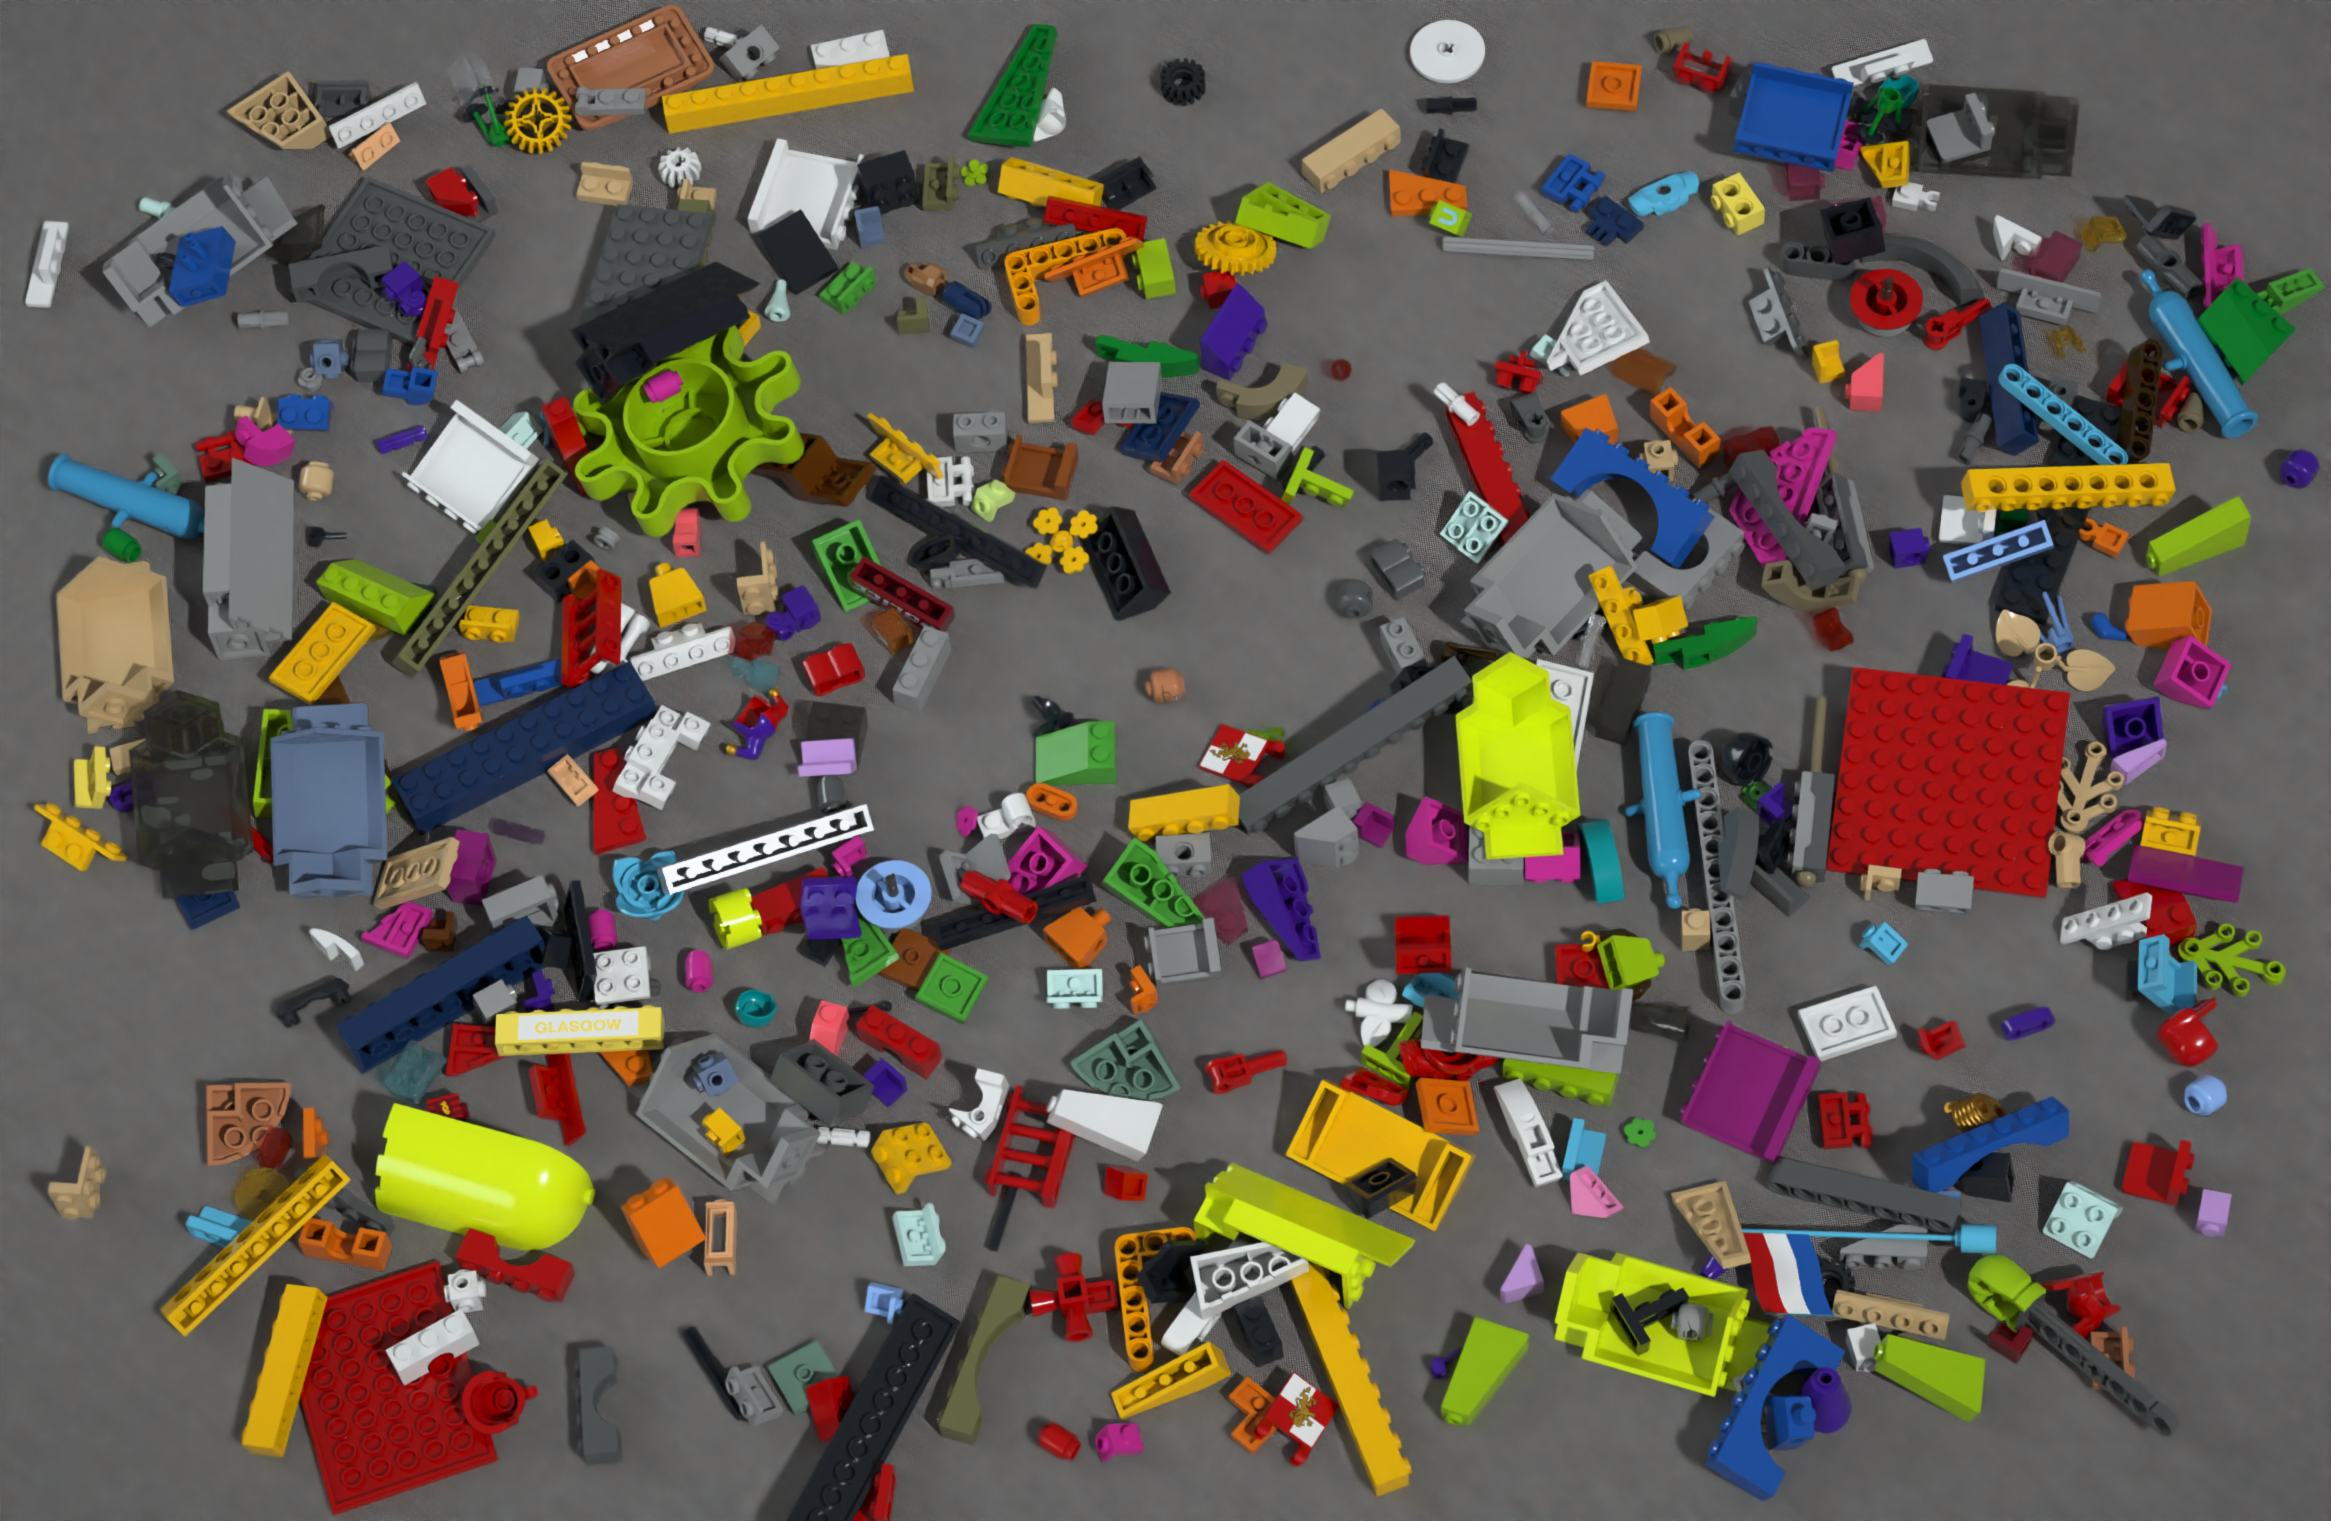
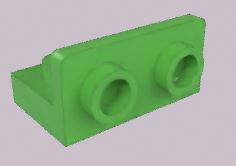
M852 261L819 294L820 300L844 315L849 309H853L857 305L859 299L866 292H870L877 282L874 268L869 266L865 270Z

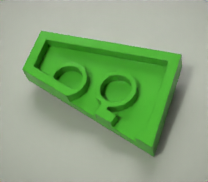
M855 901L854 905L862 931L861 937L841 938L850 971V980L854 988L900 958L880 928L868 922L861 915Z

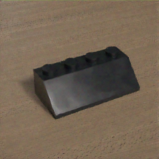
M1111 506L1095 522L1098 526L1097 531L1094 534H1088V537L1085 539H1080L1089 555L1090 562L1116 621H1122L1155 609L1171 594V591L1135 510Z

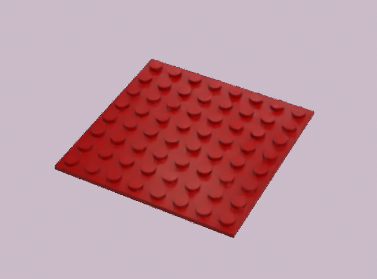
M1853 667L1826 871L1867 875L1869 865L1902 869L1900 880L1917 882L1918 872L1924 873L1926 869L1940 870L1941 874L1952 875L1954 871H1962L1974 877L1975 890L2046 898L2051 860L2048 843L2055 827L2070 693ZM1956 778L1972 781L1962 786Z

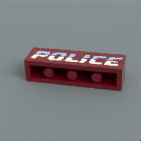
M864 556L849 577L852 589L922 629L924 626H928L945 632L954 619L953 606Z

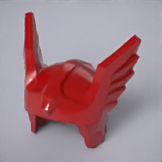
M2103 1271L2090 1275L2083 1274L2039 1283L2046 1290H2067V1310L2080 1321L2071 1328L2084 1339L2095 1328L2100 1326L2102 1320L2119 1313V1305L2112 1306L2106 1296L2101 1279L2104 1274Z

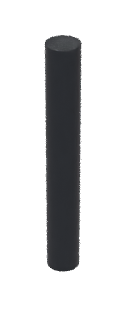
M1011 1173L1012 1176L1022 1177L1019 1173ZM1010 1186L1006 1188L987 1247L991 1251L997 1252L1018 1188Z

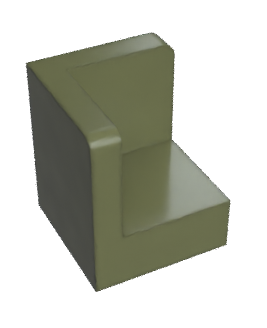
M926 297L916 298L917 309L898 312L897 324L899 335L930 332Z

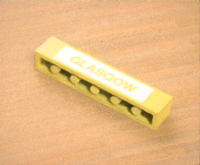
M651 1005L630 1009L622 1006L607 1010L589 1008L584 1011H574L571 1009H562L559 1012L535 1010L531 1013L508 1011L504 1014H496L495 1045L499 1056L664 1049V1016L661 1007Z

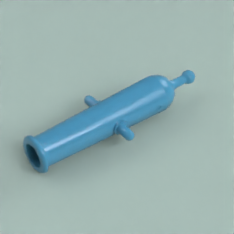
M2146 269L2142 271L2140 280L2148 286L2153 295V299L2149 304L2150 320L2176 358L2166 361L2163 365L2164 370H2184L2222 427L2221 434L2223 437L2232 439L2246 434L2258 422V413L2250 410L2222 362L2220 356L2225 354L2219 346L2212 345L2210 339L2197 322V317L2187 300L2175 291L2164 292L2156 282L2155 274L2152 270Z
M60 454L50 467L48 485L52 491L63 490L117 512V515L112 520L114 528H119L126 519L131 518L181 539H194L204 532V508L196 501L152 487L157 480V474L154 472H150L143 481L137 482L75 461L69 454Z
M1656 711L1638 716L1633 722L1634 730L1638 732L1643 799L1638 804L1626 807L1624 813L1628 817L1639 814L1645 816L1650 868L1657 877L1666 881L1668 889L1667 906L1671 909H1677L1682 904L1681 896L1678 894L1677 881L1679 877L1686 873L1690 865L1682 806H1685V802L1699 799L1702 794L1699 789L1684 792L1680 789L1671 728L1674 726V718L1667 713Z

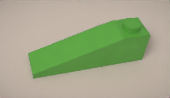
M1135 837L1100 884V886L1118 899L1166 929L1202 924L1203 919H1205L1190 897L1186 895L1177 883L1174 875L1163 864L1157 852Z

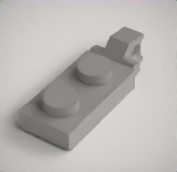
M980 559L949 561V565L943 568L930 569L932 588H957L1004 583L1003 572Z

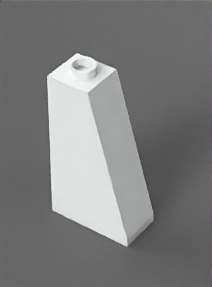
M1063 1089L1057 1097L1052 1096L1046 1109L1050 1113L1047 1123L1138 1162L1147 1152L1163 1105L1157 1102Z

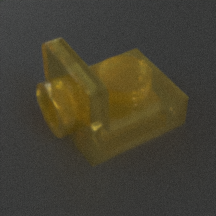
M2092 217L2081 232V237L2089 252H2096L2102 243H2122L2127 237L2117 217Z

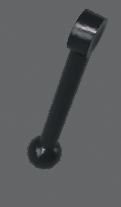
M889 1001L874 1005L885 1012L892 1009V1003ZM870 1006L848 1008L849 1014L866 1012Z

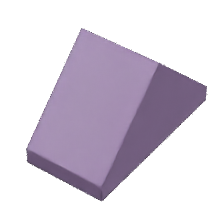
M1528 1244L1525 1245L1500 1289V1302L1505 1304L1544 1293V1280L1532 1246Z

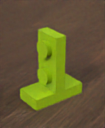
M1304 447L1281 500L1291 504L1298 488L1301 487L1309 495H1319L1326 498L1334 506L1346 507L1351 500L1354 490L1307 470L1314 451Z
M1417 1012L1413 1013L1386 1054L1366 1044L1361 1051L1362 1065L1410 1090L1415 1082V1077L1406 1073L1398 1046L1400 1041L1414 1038L1419 1040L1422 1037L1423 1015Z

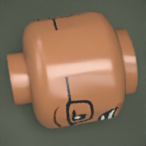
M1175 668L1154 670L1150 675L1151 680L1146 681L1148 697L1153 696L1157 704L1177 702L1181 699V694H1185L1183 675L1178 673Z

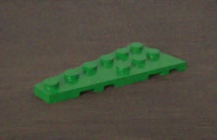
M1033 24L969 131L968 137L971 142L1032 148L1058 33L1053 25Z

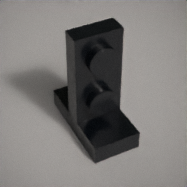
M1684 1288L1676 1291L1670 1289L1664 1292L1658 1300L1652 1303L1647 1301L1640 1304L1633 1312L1623 1293L1612 1298L1610 1310L1639 1356L1649 1350L1651 1342L1644 1328L1672 1315L1673 1312H1678L1681 1304L1688 1303L1689 1296Z

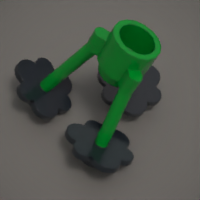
M483 85L482 88L477 89L478 94L474 95L473 99L484 96L487 106L485 103L470 105L462 115L463 121L469 123L472 120H476L486 135L488 144L492 143L493 147L508 145L512 142L511 137L513 136H508L506 131L511 127H505L504 122H498L496 114H505V111H513L509 108L508 103H515V101L503 100L500 104L495 105L494 110L489 94L500 90L499 88L492 89L491 85ZM488 110L493 122L490 126V131L481 118V115L485 114Z
M1881 87L1878 94L1872 100L1866 101L1862 97L1855 100V104L1851 107L1852 112L1855 113V120L1859 123L1866 122L1867 124H1872L1871 127L1860 124L1856 130V133L1860 135L1863 142L1879 144L1880 141H1883L1884 136L1876 129L1883 114H1887V118L1884 119L1883 123L1888 126V130L1892 133L1898 131L1906 132L1908 127L1913 124V118L1907 116L1905 111H1902L1905 101L1901 99V94L1897 89Z

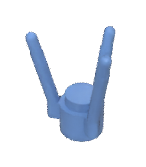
M2043 592L2042 596L2055 627L2048 631V638L2040 631V640L2043 643L2052 644L2056 648L2057 653L2065 652L2074 645V638L2069 628L2062 598L2059 595L2056 597L2062 621L2061 625L2047 592Z

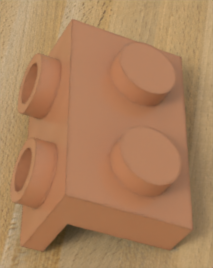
M1196 431L1194 436L1183 432L1164 462L1154 461L1150 467V472L1178 485L1183 477L1188 476L1192 462L1196 457L1199 458L1204 450L1205 445L1202 433Z
M2121 1326L2120 1332H2091L2090 1344L2135 1379L2134 1362H2129V1353H2133V1336H2128L2127 1326ZM2092 1379V1390H2105Z

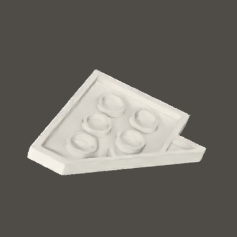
M1605 280L1583 291L1547 359V365L1549 370L1552 371L1571 362L1581 376L1650 343L1648 334Z

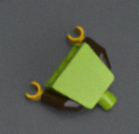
M1624 928L1601 931L1599 935L1586 931L1581 935L1580 940L1590 939L1592 941L1591 944L1582 945L1583 951H1592L1596 944L1600 943L1597 947L1609 988L1611 990H1619L1621 988L1633 989L1632 1001L1641 998L1652 985L1651 980L1659 975L1658 968H1662L1665 964L1664 955L1661 952H1653L1651 943L1647 938H1639L1636 934Z

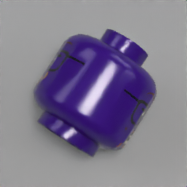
M2297 449L2291 452L2280 466V474L2287 485L2302 489L2307 487L2317 476L2320 466L2317 457L2312 452Z

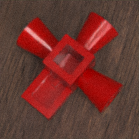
M1065 1253L1054 1259L1060 1278H1057L1058 1291L1030 1290L1033 1317L1035 1318L1061 1308L1062 1317L1067 1318L1065 1339L1070 1342H1082L1092 1338L1094 1335L1086 1314L1119 1310L1115 1281L1112 1279L1086 1283L1085 1274L1081 1275L1082 1255L1078 1253Z

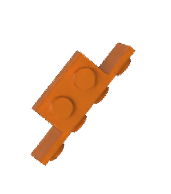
M1134 237L1124 238L1119 241V245L1114 247L1104 246L1097 249L1096 254L1091 256H1078L1073 259V263L1053 266L1050 268V272L1044 274L1046 280L1054 283L1073 275L1080 296L1086 297L1129 280L1122 256L1145 247L1144 242Z

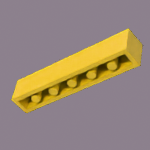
M287 1284L285 1292L280 1297L278 1317L273 1322L272 1338L264 1354L265 1363L262 1373L257 1378L256 1395L250 1403L249 1420L247 1426L242 1431L241 1445L252 1454L281 1458L284 1456L328 1298L318 1288Z

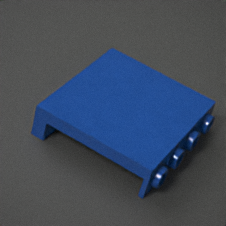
M1754 62L1739 128L1735 136L1733 152L1833 172L1854 82H1849L1842 78L1825 77L1818 73L1800 72L1793 68L1776 67L1769 63Z

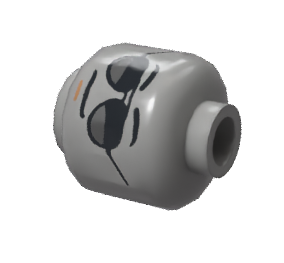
M1683 1303L1679 1308V1312H1673L1671 1329H1677V1336L1680 1340L1703 1342L1707 1336H1711L1713 1313H1709L1706 1305Z

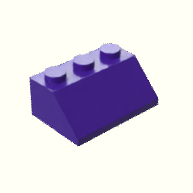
M1236 283L1200 339L1202 369L1230 381L1234 373L1240 371L1244 357L1247 353L1250 354L1252 352L1256 338L1259 334L1262 335L1265 332L1268 323L1265 317V309L1238 283Z

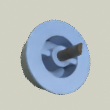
M900 860L885 861L873 866L861 877L857 886L856 904L861 915L868 922L878 926L882 931L899 933L901 929H911L921 921L931 902V885L926 874L914 864Z

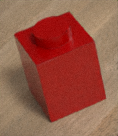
M1221 270L1202 274L1203 285L1199 286L1202 300H1207L1210 309L1222 307L1237 283L1235 276L1231 275L1230 271L1221 273Z

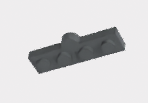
M299 1167L294 1174L295 1180L307 1170ZM344 1187L325 1204L329 1209L333 1210L336 1207L343 1211V1215L353 1222L357 1220L363 1222L367 1229L386 1232L388 1237L395 1230L390 1216L354 1197Z

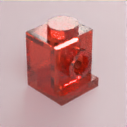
M753 621L738 631L733 654L749 662L764 654L769 656L772 653L777 631L757 621Z

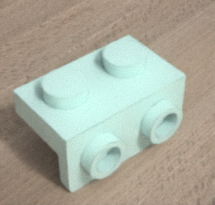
M1103 969L1047 970V1003H1053V1009L1070 1008L1069 1003H1080L1081 1008H1097V1002H1103Z
M927 1203L922 1210L896 1211L892 1218L904 1266L936 1265L945 1252V1241L940 1235L939 1216L935 1213L933 1203Z

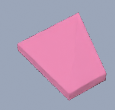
M1589 1165L1572 1172L1570 1175L1572 1214L1607 1218L1624 1208Z

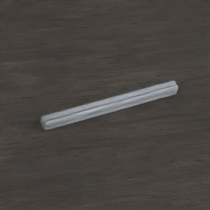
M1445 236L1442 244L1443 250L1449 252L1592 260L1595 253L1594 245L1452 236Z

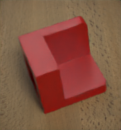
M1107 1166L1103 1192L1120 1201H1145L1148 1174L1130 1166Z

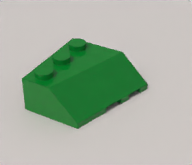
M2238 277L2197 319V322L2213 345L2219 346L2225 354L2224 361L2228 367H2234L2239 375L2237 379L2242 386L2296 330L2294 326Z

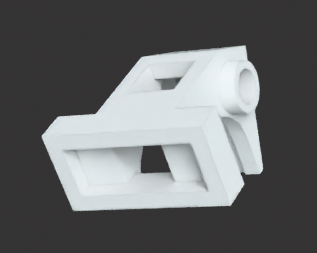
M978 1068L974 1079L983 1093L980 1106L970 1112L951 1108L949 1112L953 1117L951 1121L956 1127L959 1128L962 1124V1130L971 1138L975 1139L978 1136L985 1141L997 1128L1005 1101L1008 1099L1009 1094H1011L1012 1089L1004 1075Z

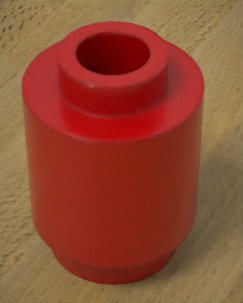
M1052 1422L1050 1425L1045 1424L1037 1437L1040 1440L1039 1446L1057 1458L1061 1460L1066 1459L1069 1462L1076 1457L1082 1445V1442L1077 1439V1435L1056 1422Z

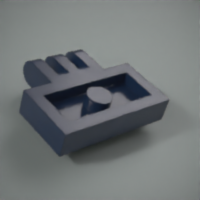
M1605 195L1588 211V217L1594 220V222L1587 228L1586 233L1590 236L1595 233L1594 238L1597 241L1603 238L1601 243L1606 247L1616 238L1627 244L1643 230L1644 223Z

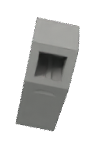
M1898 1224L1879 1233L1927 1234V1229L1913 1225ZM1865 1238L1842 1248L1839 1264L1842 1262L1850 1268L1874 1266L1882 1270L1891 1267L1904 1268L1908 1271L1925 1269L1927 1240Z

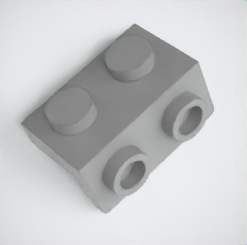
M737 1366L730 1368L725 1381L726 1389L730 1395L734 1396L739 1404L742 1415L749 1420L752 1427L782 1416L784 1409L757 1366L740 1371Z

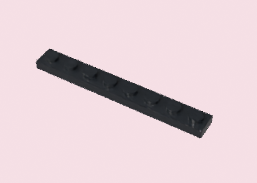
M880 475L870 499L939 537L947 534L954 536L961 544L960 549L1029 587L1038 588L1048 566L1047 564L889 477Z

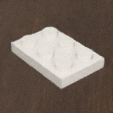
M1877 986L1798 1010L1800 1022L1816 1058L1820 1059V1061L1897 1037V1031Z

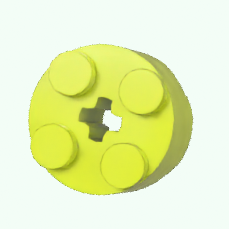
M747 887L708 900L710 914L715 913L714 929L723 947H726V950L753 942L762 937L759 925H762L761 917L757 909L752 910L750 905L752 898Z

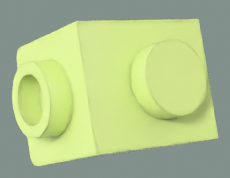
M996 479L977 488L971 510L986 521L991 522L994 520L997 509L1013 502L1016 493L1003 482Z

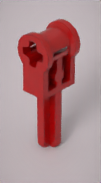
M1982 298L1959 312L1952 309L1940 317L1930 318L1926 323L1927 333L1924 337L1926 346L1932 350L1943 349L1948 341L1962 334V327L1992 309L1990 301Z
M1283 1050L1274 1051L1245 1060L1243 1053L1208 1062L1205 1065V1071L1211 1076L1214 1084L1212 1087L1214 1093L1225 1094L1233 1089L1251 1084V1075L1285 1066L1287 1064V1057Z

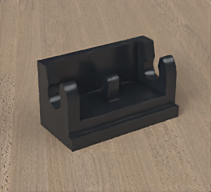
M1140 156L1097 180L1098 183L1104 184L1102 199L1110 209L1120 210L1156 190V185L1151 179L1154 176Z

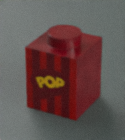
M459 1093L426 1100L427 1110L430 1113L466 1122V1118H470L467 1101L462 1102Z

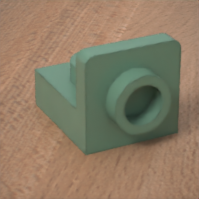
M159 453L152 458L156 466L154 472L160 479L155 485L158 489L176 494L184 486L182 478L175 467Z

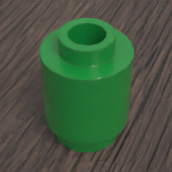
M120 528L110 529L103 536V548L123 562L133 563L142 552V546L139 545V541Z

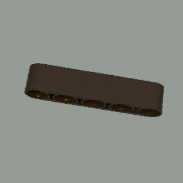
M2154 339L2142 342L2132 348L2129 353L2117 443L2128 455L2126 464H2135L2147 458L2151 451L2163 356L2161 345Z

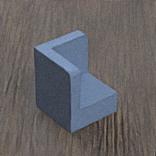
M879 207L855 210L854 214L861 248L886 244Z

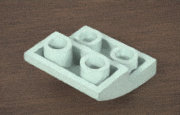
M1469 491L1440 535L1458 547L1459 551L1474 562L1480 564L1509 520L1475 493Z

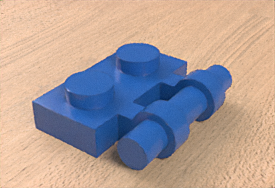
M1569 153L1542 186L1541 194L1562 205L1568 198L1573 200L1569 208L1577 213L1581 207L1584 208L1588 204L1591 194L1598 191L1602 186L1605 174L1600 170L1594 175L1588 173L1590 171V163ZM1580 182L1586 185L1582 191L1576 189Z

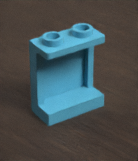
M2164 934L2139 940L2138 990L2170 1017L2184 1007L2192 1008L2196 1005L2197 963L2194 961L2179 963L2169 955V938Z

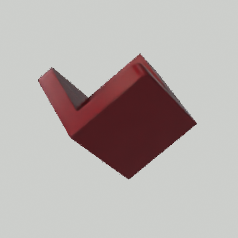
M2002 1323L1996 1332L1992 1331L1989 1334L1987 1346L2017 1364L2032 1343L2034 1331L2024 1325L2018 1333H2015L2007 1324Z

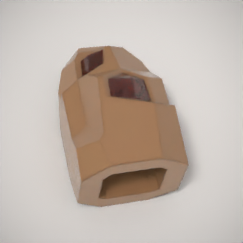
M925 261L922 263H911L903 271L908 283L915 290L926 295L934 296L938 294L947 280L946 269L935 263L930 264Z

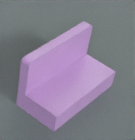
M853 738L811 740L801 743L803 763L798 766L799 777L850 774L857 770Z

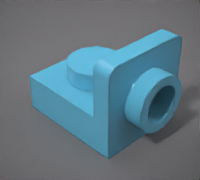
M1886 922L1876 926L1870 925L1863 932L1862 937L1864 939L1859 944L1862 950L1869 947L1888 966L1893 964L1908 946V943Z

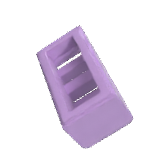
M2161 739L2112 759L2110 772H2120L2124 776L2123 785H2127L2165 757L2167 742Z

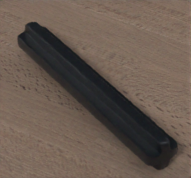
M690 1326L688 1329H685L682 1333L684 1339L736 1420L744 1419L745 1417L740 1411L739 1404L726 1389L725 1381L727 1375L697 1328Z

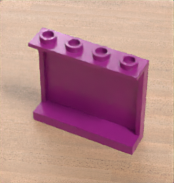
M1727 1020L1725 1026L1720 1025L1714 1038V1041H1717L1713 1052L1710 1050L1707 1052L1703 1061V1066H1705L1701 1077L1697 1075L1691 1087V1091L1694 1093L1690 1102H1684L1679 1116L1682 1117L1681 1122L1683 1126L1774 1165L1776 1159L1781 1156L1822 1064L1820 1059L1811 1055L1806 1057L1736 1027L1730 1020Z

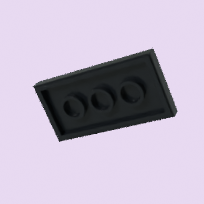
M577 880L571 881L569 884L563 910L567 933L575 938L571 956L579 1001L590 1002L597 971L581 881Z

